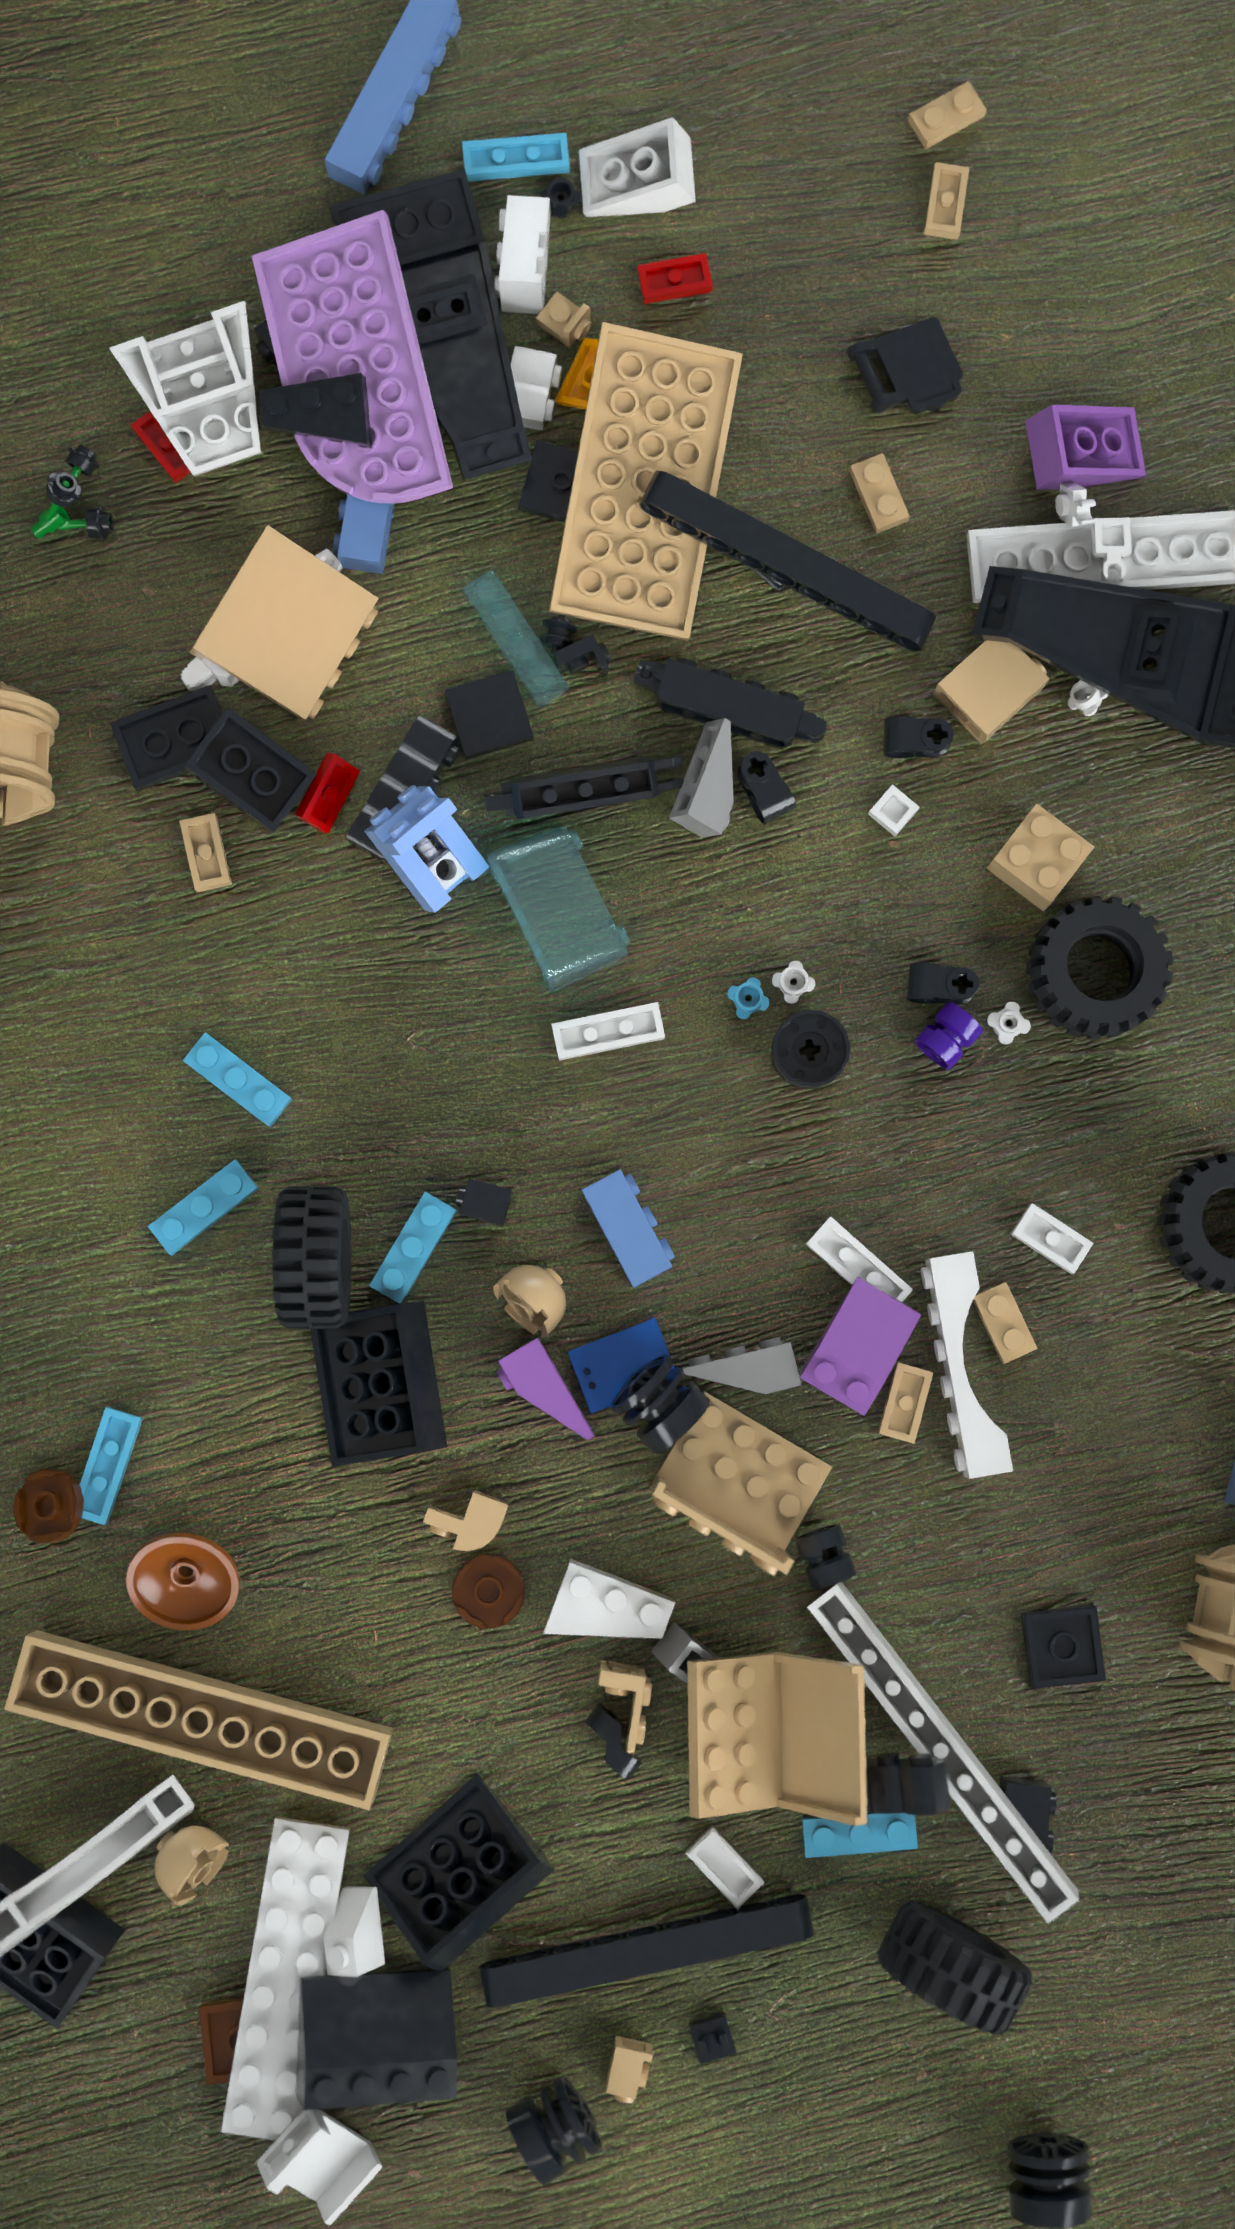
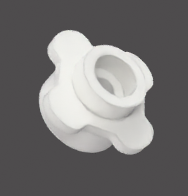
M1080 680L1070 691L1068 706L1072 710H1081L1085 716H1092L1097 712L1102 699H1105L1108 694Z
M799 961L790 962L788 968L782 973H775L772 977V984L780 988L784 994V1000L790 1004L796 1003L800 995L804 992H811L815 987L814 979L808 977L802 963ZM795 979L797 984L791 985L790 980Z
M1008 1002L1003 1010L998 1013L992 1012L987 1019L988 1025L993 1027L999 1042L1002 1044L1012 1043L1015 1036L1020 1033H1028L1031 1027L1029 1020L1024 1019L1020 1014V1007L1015 1002ZM1011 1020L1012 1026H1007L1006 1021Z

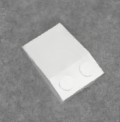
M673 117L579 149L583 214L586 217L659 213L695 202L691 138Z

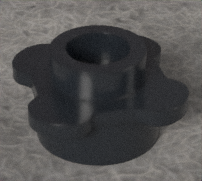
M558 177L548 185L547 190L542 191L540 197L550 198V208L554 211L555 217L560 219L567 217L568 211L574 205H579L582 201L581 192L575 190L572 183L564 177ZM562 195L564 196V199L559 200L558 196Z

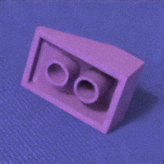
M1050 405L1025 421L1037 489L1060 490V483L1075 482L1082 487L1139 479L1146 476L1134 407Z
M857 1276L803 1365L800 1378L865 1416L921 1317V1313Z
M539 1338L499 1360L502 1368L496 1372L507 1391L514 1387L518 1395L585 1439L589 1440L594 1437V1432Z

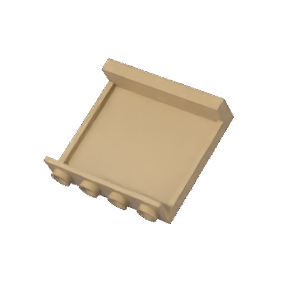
M267 525L189 653L200 660L206 658L297 716L296 721L302 723L307 717L314 719L324 703L319 698L326 686L332 689L342 673L337 667L344 656L350 659L360 643V640L355 637L362 626L368 629L375 619L378 610L373 607L379 598Z

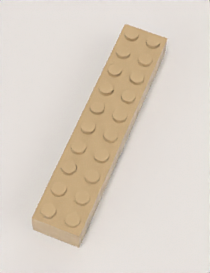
M35 1630L25 1636L4 1710L366 1810H370L374 1802L394 1730L392 1727Z

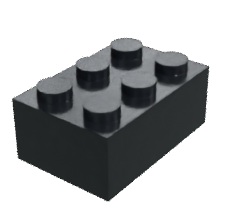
M229 707L226 708L183 767V769L270 833L276 831L317 775V773Z

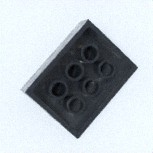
M424 1301L402 1303L349 1313L346 1323L339 1328H310L332 1467L423 1453L448 1447Z
M476 1774L367 1871L364 1876L371 1887H377L379 1899L423 1965L441 1972L555 1869L532 1837L480 1775Z
M5 1842L0 1845V1902L45 1873L44 1870ZM79 1897L0 1957V1988L58 2029L125 1929Z
M449 1968L441 1972L430 1969L365 1973L358 1977H300L296 2097L304 2110L456 2099L457 2048L451 1970Z

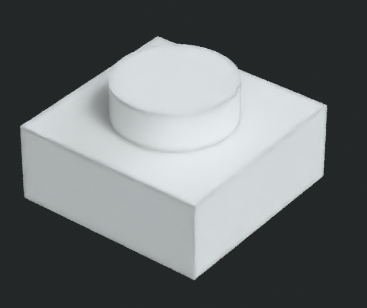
M892 784L872 807L868 815L896 837L920 807Z

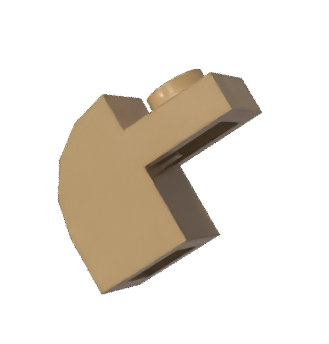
M475 1490L464 1517L430 1506L427 1509L423 1522L430 1525V1532L439 1536L450 1538L451 1533L457 1534L453 1549L471 1551L482 1548L494 1539L503 1524L510 1502Z

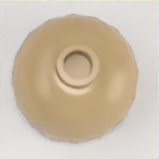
M534 1265L514 1267L493 1287L497 1300L503 1295L508 1302L504 1310L528 1332L535 1334L538 1330H541L542 1338H545L558 1325L566 1310L565 1292L561 1287L563 1281L551 1268L544 1270Z
M198 1825L184 1827L176 1833L173 1831L168 1832L157 1846L159 1853L155 1860L154 1874L159 1887L176 1905H184L197 1896L193 1889L201 1882L207 1886L223 1866L229 1853L224 1848L229 1846L228 1842L208 1827Z

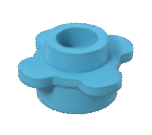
M751 977L739 987L732 986L728 990L727 996L734 1002L737 1008L736 1015L740 1019H748L751 1013L757 1010L765 1011L769 1006V999L763 995V991L760 988L761 982L757 978ZM750 995L752 1000L746 1001L745 996Z

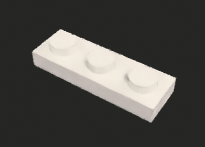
M658 1002L552 1023L559 1061L665 1039Z
M831 1216L806 1243L813 1252L851 1285H853L858 1276L901 1302L913 1290Z

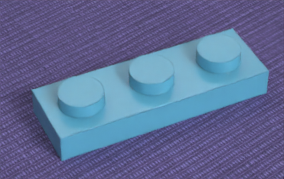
M566 133L462 142L464 168L468 181L570 173Z
M206 1032L183 1060L268 1127L274 1124L292 1101L291 1097Z
M235 1159L156 1219L148 1228L167 1253L173 1256L259 1188Z
M424 1192L369 1286L395 1302L402 1304L457 1210L431 1194Z
M105 1407L80 1482L84 1498L83 1515L81 1518L102 1525H108L143 1421L142 1417L111 1407Z
M867 1812V1824L858 1826L816 1816L802 1817L806 1858L918 1849L915 1815Z

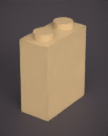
M986 640L938 683L933 695L982 745L1045 687L1050 678L1046 675L1047 671L1041 662L1035 658L1030 659L1021 648L1007 642Z

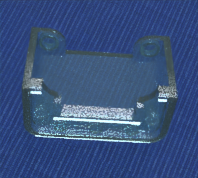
M566 826L510 844L485 855L494 881H498L499 889L521 929L534 960L543 975L542 978L549 993L627 957L626 946L631 944L623 925L621 924L616 927L579 853V850L583 849V845L576 830L568 831Z

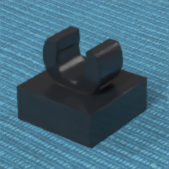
M725 2012L689 2023L700 2065L736 2054Z

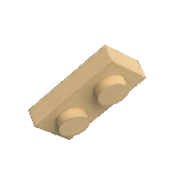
M968 81L910 113L908 122L926 150L985 117L987 109Z
M935 162L924 235L958 240L970 167Z
M883 453L850 466L849 472L875 534L908 522L910 518Z
M211 813L180 820L195 891L198 893L232 885L216 814Z
M1003 1282L974 1297L973 1303L1002 1364H1006L1038 1349L1007 1282Z
M896 1362L878 1434L915 1444L934 1372Z

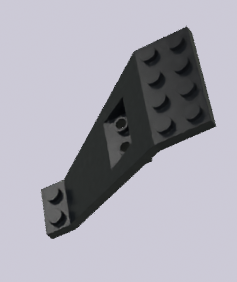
M461 169L329 206L334 227L380 210H384L388 215L436 418L453 444L462 480L533 460L522 422L485 240L466 170ZM453 299L461 301L462 310L460 313H456L451 309ZM419 309L427 310L429 314L427 322L418 320L417 312Z
M989 566L972 633L976 639L1011 643L1201 744L1235 748V605L1025 569ZM1165 629L1162 636H1153L1156 630ZM1149 663H1157L1155 669L1151 671L1145 670Z

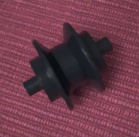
M566 615L552 616L551 619H545L542 622L548 628V633L540 635L539 640L547 648L551 649L552 655H554V652L574 643L568 637L570 633L577 632L578 628L572 624L571 620L565 618Z

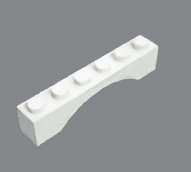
M971 1251L926 1259V1267L921 1268V1278L924 1289H930L932 1303L927 1304V1310L931 1326L936 1325L939 1339L934 1340V1350L937 1361H943L945 1376L940 1377L944 1398H950L952 1412L947 1413V1422L950 1434H956L959 1449L954 1450L956 1469L958 1472L963 1471L964 1477L969 1479L1012 1472L1013 1466L1007 1434L992 1422L979 1405L969 1385L964 1367L962 1347L964 1325L971 1303L980 1288L974 1253Z
M174 1775L143 1796L76 1851L0 1902V1957L192 1813L195 1805Z

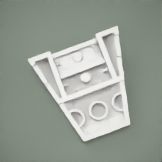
M245 301L211 312L213 320L147 342L141 336L109 348L193 476L261 453Z

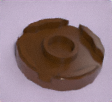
M57 1469L38 1470L24 1480L27 1482L22 1489H18L14 1500L13 1513L17 1527L22 1533L31 1538L30 1540L35 1543L55 1544L67 1539L77 1528L83 1515L84 1498L80 1485L72 1475Z
M481 1554L470 1558L459 1568L452 1583V1599L457 1613L467 1623L480 1629L497 1628L508 1624L519 1613L525 1600V1582L520 1570L511 1560L498 1554Z

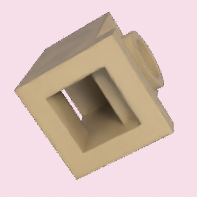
M615 2035L606 2077V2093L612 2094L611 2097L623 2103H633L634 2099L636 2100L638 2087L645 2088L649 2064L644 2063V2061L652 2062L653 2049L651 2043Z

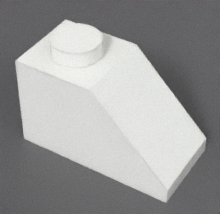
M347 1886L342 1889L338 1899L335 1918L328 1924L323 1936L327 1976L358 1977L385 1964L377 1887Z

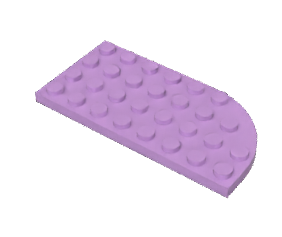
M380 210L252 255L282 386L362 373L366 377L372 448L361 447L358 444L348 442H333L326 438L309 435L307 437L295 435L297 443L307 461L322 477L342 492L369 502L386 504L404 503L452 489L453 484L391 226L386 212Z

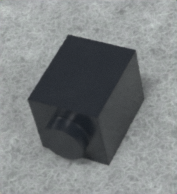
M469 1178L467 1186H460L455 1206L461 1207L459 1213L461 1216L504 1227L513 1191Z

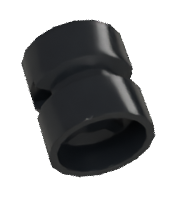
M839 1523L810 1531L795 1538L801 1559L809 1562L805 1571L812 1590L828 1587L857 1575L851 1555L843 1551L847 1543ZM827 1549L829 1555L822 1557V1550Z

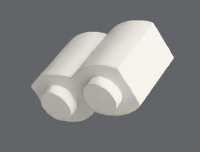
M515 346L511 360V369L523 426L543 431L545 420L551 422L553 418L555 400L550 399L552 387L559 388L562 366L557 365V354Z

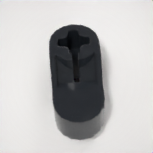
M599 1703L585 1721L606 1741V1754L603 1756V1759L619 1775L629 1780L640 1767L642 1761L635 1754L627 1753L626 1746L621 1742L622 1729L624 1727L622 1721Z

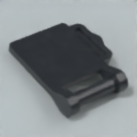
M937 317L925 319L875 339L856 342L846 350L850 361L856 362L872 397L870 405L874 414L882 413L906 401L913 414H920L924 411L936 412L942 409L946 403L956 400L961 393L962 388L959 381L963 377V372ZM874 352L877 353L894 392L885 393L868 355Z

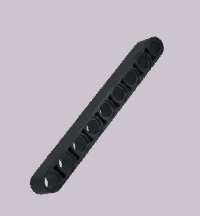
M655 471L639 503L640 508L652 517L905 649L916 652L921 651L935 622L936 616L925 607L664 471Z
M794 1894L742 1905L738 1909L733 1907L499 1958L483 1963L479 1966L486 2006L494 2008L799 1942L814 1936V1930L806 1895Z

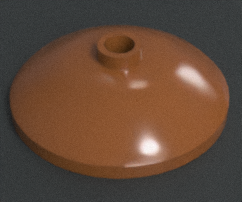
M170 1533L149 1540L136 1551L128 1566L126 1587L134 1606L149 1620L170 1629L197 1630L217 1623L231 1611L237 1600L240 1578L233 1559L215 1542L195 1534Z

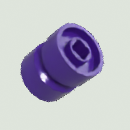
M948 1001L934 1017L936 1024H928L914 1042L933 1062L946 1070H951L963 1056L962 1047H971L983 1033V1029L970 1014L958 1005Z

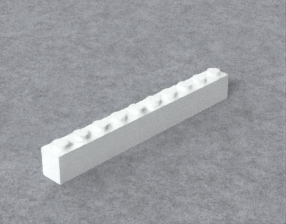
M842 1582L837 1583L810 1604L808 1609L849 1663L864 1665L865 1684L919 1754H932L933 1760L945 1761L949 1794L1046 1922L1050 1923L1079 1901L1078 1889Z

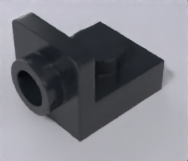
M594 635L554 652V662L560 674L567 671L570 674L578 673L587 668L589 661L593 660L601 678L608 675V664L612 662L603 642L598 644Z

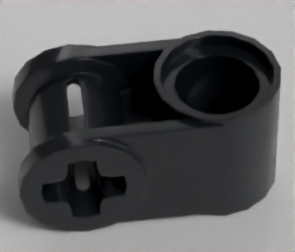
M887 717L884 719L883 755L897 759L941 757L948 751L953 740V728L947 721L939 718ZM932 732H937L938 738L942 739L939 745H935L933 738H930Z
M759 751L746 755L738 769L737 777L760 822L765 825L795 809V799L789 787L779 775L771 758ZM751 765L754 769L761 768L763 770L760 776L756 773L751 775L748 773Z
M926 962L911 963L909 967L907 1001L920 1004H946L949 1001L956 1005H964L970 1002L977 992L979 980L976 973L969 968L941 966ZM958 979H962L963 985L969 987L963 994L958 993V987L952 986L955 985Z

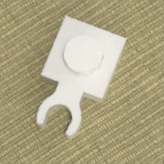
M1075 482L1060 483V495L1056 497V511L1059 519L1072 527L1095 523V519L1091 517L1090 507L1096 506V502L1094 499H1086V488Z
M1130 517L1094 518L1095 523H1092L1093 558H1104V564L1100 570V578L1105 582L1108 578V568H1115L1119 574L1118 581H1122L1126 575V565L1121 557H1129L1132 553Z

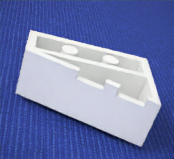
M508 195L506 209H500L499 231H504L503 242H498L497 264L500 265L499 276H495L494 288L496 297L501 300L502 312L539 314L544 308L550 229V198Z
M570 1559L543 1634L662 1639L674 1608L675 1600L670 1596Z

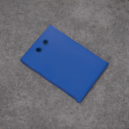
M655 1317L567 1352L590 1414L610 1407L611 1402L622 1389L624 1383L642 1366L663 1354L670 1356Z

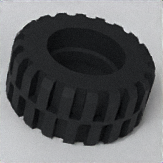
M1092 896L1083 902L1077 900L1070 903L1066 908L1057 912L1037 933L1038 936L1031 944L1028 952L1031 958L1026 963V974L1031 976V982L1027 985L1030 995L1036 994L1039 1000L1035 1005L1040 1013L1046 1011L1051 1016L1049 1022L1056 1028L1062 1025L1067 1028V1034L1075 1037L1083 1034L1086 1035L1087 1039L1098 1040L1104 1036L1112 1038L1133 1029L1147 1020L1156 1012V1007L1163 1003L1168 994L1165 988L1172 982L1173 972L1168 971V965L1173 963L1172 951H1165L1164 944L1169 940L1164 931L1158 934L1153 926L1157 923L1154 917L1150 914L1144 918L1139 914L1142 907L1133 902L1128 906L1122 905V898L1111 896L1107 900H1102L1101 896ZM1087 936L1102 937L1110 940L1122 950L1128 960L1130 980L1128 987L1119 997L1109 1001L1095 1000L1083 994L1074 985L1067 968V956L1072 946L1080 939Z
M1227 1152L1193 1163L1183 1169V1173L1180 1176L1174 1177L1168 1185L1170 1188L1169 1193L1162 1196L1160 1206L1164 1207L1163 1215L1157 1216V1227H1163L1164 1236L1159 1237L1161 1247L1168 1248L1171 1255L1167 1259L1172 1267L1178 1266L1182 1270L1180 1274L1189 1282H1197L1198 1287L1202 1289L1230 1294L1235 1293V1258L1226 1257L1218 1253L1207 1241L1202 1227V1213L1209 1197L1223 1189H1235V1152Z
M288 1186L278 1194L272 1235L273 1296L278 1322L288 1329L339 1328L346 1323L348 1318L352 1275V1234L347 1193L338 1186Z
M914 1900L907 1901L900 1906L878 1949L879 1964L882 1965L885 1972L891 1974V1977L904 1985L907 1990L918 1995L930 2005L942 2010L945 2014L957 2018L966 2025L976 2027L980 2031L989 2032L992 2035H1000L1009 2030L1032 1985V1976L1029 1968L1022 1964V1961L1016 1956L1010 1954L1004 1947L996 1944L992 1939L979 1933L969 1925L958 1921L956 1918L932 1906L929 1907L924 1903Z

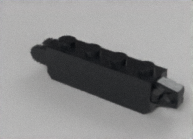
M669 658L667 664L641 660L638 665L634 684L656 694L657 703L662 711L702 724L726 718L730 721L732 734L781 750L790 747L793 739L803 742L809 741L810 744L819 743L823 740L824 734L827 731L824 718L803 711L805 703L799 701V697L785 691H780L779 694L765 690V686L752 680H746L743 683L731 679L732 676L729 673L718 669H712L709 672L697 668L698 665L695 662L685 658H678L677 661Z
M650 756L510 778L509 782L501 784V792L484 794L486 810L505 809L506 816H516V819H524L659 796L661 791L682 788L684 778L672 777L667 780L657 781L655 772L656 769L675 768L681 765V757L670 756L652 759Z

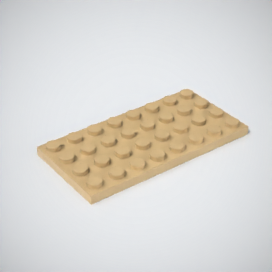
M602 322L549 612L689 640L707 545L647 514L640 508L639 503L655 471H664L716 498L743 353Z

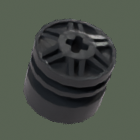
M805 1010L793 1014L783 1022L772 1041L771 1058L776 1072L785 1082L802 1089H816L832 1082L843 1072L850 1055V1041L846 1029L835 1017L823 1011ZM807 1041L811 1042L812 1047H818L819 1053L813 1056V1061H808L806 1055H800L799 1049L804 1048Z
M663 1354L638 1369L624 1383L610 1406L617 1415L625 1413L623 1422L626 1425L630 1426L644 1419L637 1431V1437L655 1454L666 1450L685 1435L697 1423L710 1404V1399L694 1382H689L676 1388L683 1377L684 1371L679 1367L670 1370L674 1361L668 1354Z
M563 2075L554 2080L555 2092L549 2086L541 2088L543 2109L531 2097H526L506 2110V2118L513 2139L528 2168L542 2185H547L567 2173L568 2166L564 2152L567 2151L577 2164H581L586 2161L584 2148L592 2156L602 2151V2143L597 2131V2125L588 2104L568 2078Z
M1056 2133L1027 2134L1009 2141L1007 2151L1011 2161L1008 2165V2171L1013 2178L1017 2179L1009 2187L1010 2211L1015 2220L1026 2225L1051 2229L1071 2228L1083 2225L1091 2220V2188L1083 2181L1090 2174V2166L1087 2163L1089 2146L1085 2141L1074 2136Z

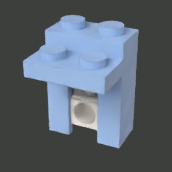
M412 785L397 797L400 802L390 811L386 807L376 813L369 820L372 825L364 832L425 911L436 913L451 900L448 893L468 877L471 881H474L490 867L451 816L457 810L449 798H438L430 786H419L417 788L415 785ZM427 834L430 835V837L433 839V841H434V842L436 843V845L439 847V849H440L439 851L436 850V848H435L436 845H433V844L430 842L431 839H428L427 837H425ZM414 848H418V850L421 852L419 854L423 855L422 859L414 850ZM441 860H445L449 867L448 874L443 879H440L436 873L437 864Z

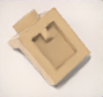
M556 292L536 317V324L570 348L576 339L581 341L591 328L590 307L584 303L579 308L559 292Z

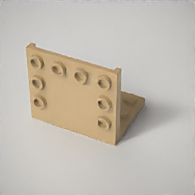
M704 1392L710 1399L707 1410L697 1423L675 1442L650 1485L651 1493L655 1496L653 1499L657 1507L673 1516L676 1515L678 1510L689 1516L691 1520L688 1525L706 1536L709 1535L711 1530L724 1537L722 1545L736 1554L742 1556L744 1550L751 1553L750 1558L753 1559L752 1561L768 1573L775 1576L777 1571L780 1570L787 1575L794 1560L786 1553L785 1549L831 1471L832 1466Z
M782 1652L687 1661L690 1817L701 1819L779 1807L853 1826L867 1824L864 1665Z

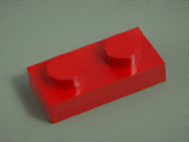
M706 253L637 265V274L644 305L710 293L713 290Z
M148 411L130 425L134 433L175 484L191 473L151 411Z
M330 752L326 753L316 772L317 775L312 780L295 813L296 817L319 832L326 834L329 833L360 773L354 766Z

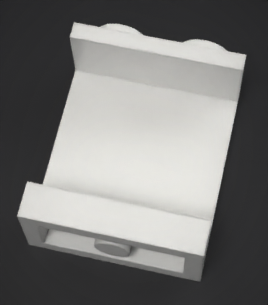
M319 2109L303 2110L256 2162L267 2189L275 2194H278L286 2185L296 2189L316 2201L323 2220L328 2225L335 2221L382 2168V2164L371 2141Z

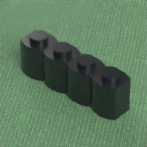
M419 715L409 729L402 745L390 761L384 775L372 791L365 807L354 821L346 837L348 842L386 864V859L364 832L372 825L369 820L386 807L390 811L400 802L397 797L412 785H415L417 788L419 786H430L436 794L442 782L439 774L445 766L450 768L454 764L460 752V748L456 747L458 744L457 736Z
M866 1753L867 1812L936 1815L951 1808L945 1761L933 1760L932 1754L928 1753L911 1755L909 1760L900 1759L899 1753L879 1754L877 1759L868 1758Z

